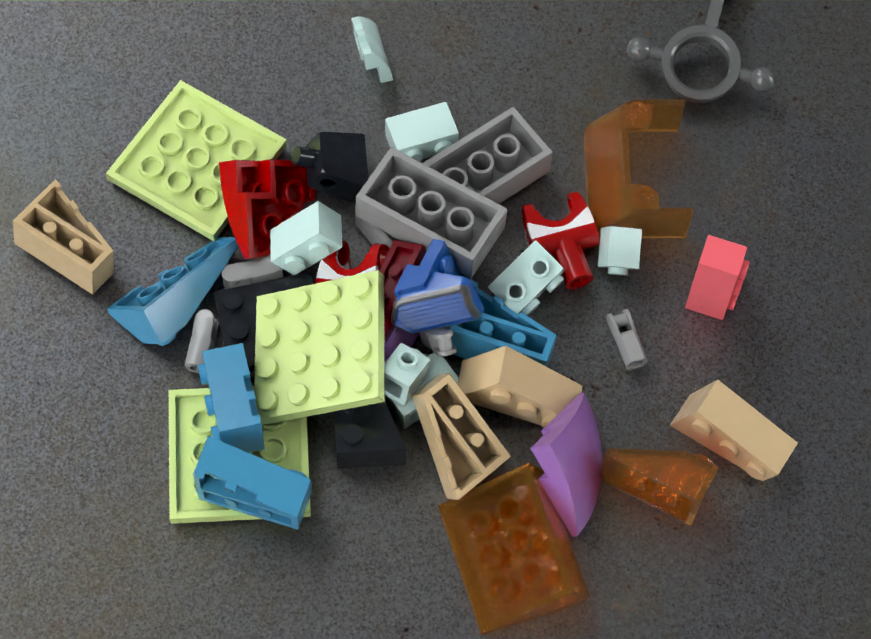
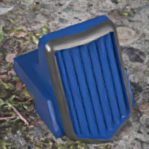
M432 239L420 266L406 265L394 289L397 298L393 304L391 323L409 333H420L474 321L481 317L484 307L472 282L468 278L462 277L445 241Z

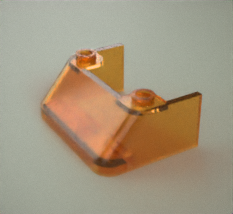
M630 100L586 126L584 133L587 206L593 216L599 237L601 228L615 226L642 229L641 238H686L693 215V208H660L659 196L652 187L631 183L628 132H678L685 106L684 100Z

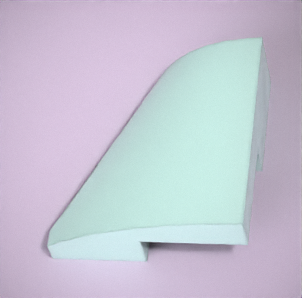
M357 16L351 18L361 60H364L366 70L377 68L381 83L393 81L376 24L365 17Z

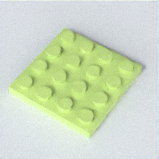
M180 80L106 172V177L108 181L215 241L229 223L221 188L219 162L231 160H277L287 147V139Z
M379 270L257 296L254 394L262 425L384 402V275Z
M210 389L168 390L170 523L261 519L199 500L193 473L207 437H212L211 427L217 426L215 415L208 416L204 399L205 395H210ZM307 417L262 425L265 450L250 452V454L287 470L299 471L309 478ZM310 499L303 517H311Z

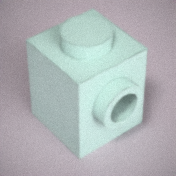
M615 226L601 228L598 267L608 268V274L624 276L628 275V270L639 269L642 229Z
M400 343L384 363V395L405 406L425 381L430 358L424 356L419 350Z

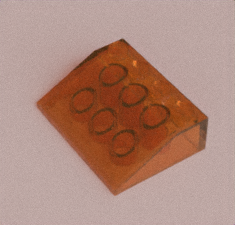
M530 463L519 466L470 490L459 500L451 499L438 506L482 635L560 612L590 598L563 521L538 480L545 472Z

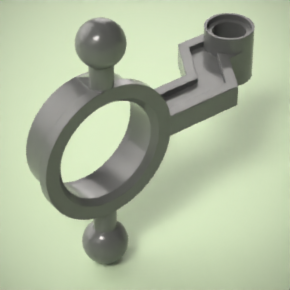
M711 0L705 25H693L678 31L669 39L664 49L652 46L648 39L640 36L631 39L627 45L628 56L636 62H642L648 58L661 61L662 73L670 89L678 97L691 103L714 101L730 91L737 80L750 83L759 92L769 91L775 84V74L767 67H758L754 71L741 68V56L736 43L728 34L717 28L724 0ZM694 42H704L717 47L727 60L728 74L726 78L716 87L707 90H696L684 85L677 78L673 69V58L682 47Z

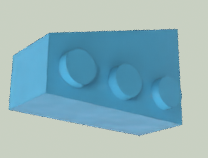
M470 279L484 307V311L477 320L450 326V329L453 330V336H451L452 345L456 346L457 352L452 355L469 359L497 348L508 346L548 367L556 334L524 313L517 314L504 305V300L496 295L491 297L478 288L477 282Z
M243 343L202 351L204 364L198 365L202 385H209L210 395L204 396L208 416L215 415L217 426L211 427L212 437L247 453L265 450L261 419L257 411L256 398L251 384Z
M210 436L207 437L193 473L199 500L297 530L300 527L312 493L311 479L307 478L305 474L296 470H287Z

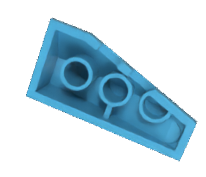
M218 237L215 241L187 256L184 259L186 265L172 268L169 271L166 269L157 274L160 281L145 289L139 285L107 308L109 315L142 343L163 346L172 342L177 337L176 333L186 326L237 249L238 244L235 237Z

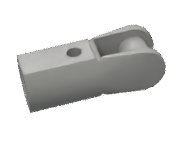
M271 255L247 262L229 264L222 270L223 286L225 289L283 277L282 268L271 262Z
M627 308L623 309L621 314L614 316L612 313L607 314L608 328L617 344L626 370L643 367L647 363V357L629 310ZM626 326L628 331L620 333L618 328Z
M201 310L194 318L193 336L190 339L185 361L188 371L199 373L198 365L204 364L202 351L214 349L220 328L219 322L210 310Z
M443 327L419 333L421 343L432 349L437 356H447L457 352L456 346L452 345L451 336H453L452 329Z

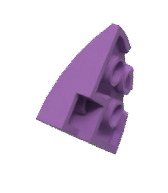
M584 393L578 394L541 430L543 437L530 448L545 472L538 480L572 537L578 536L592 515L599 494L603 470L599 429L590 403Z

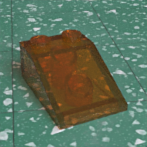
M608 448L604 456L600 476L602 482L692 526L710 491L719 467L714 465L708 457L702 454H692L688 451Z

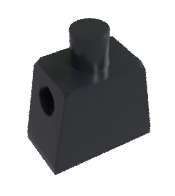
M320 132L315 135L306 147L296 146L293 149L291 162L295 166L306 168L307 184L312 189L354 203L357 194L369 179L365 134Z

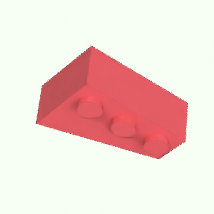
M708 235L685 308L723 320L727 309L734 310L750 261L744 260L748 247Z

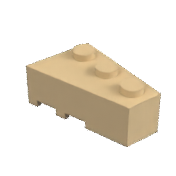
M56 179L13 220L14 244L92 295L114 273L113 249L92 223L85 220L79 212L76 203L73 200H69Z
M508 346L463 360L458 379V386L472 404L541 425L543 428L582 392V385Z
M449 373L438 374L412 395L447 499L459 500L511 457Z
M719 380L690 394L670 424L671 427L742 468L753 478L762 481L777 476L798 444L797 441Z

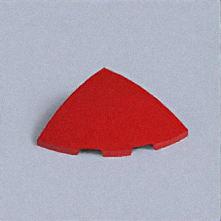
M231 160L219 162L224 205L231 229L244 258H259L270 255V230L301 212L307 201H314L316 190L310 188L307 184L306 168L293 165L291 160Z

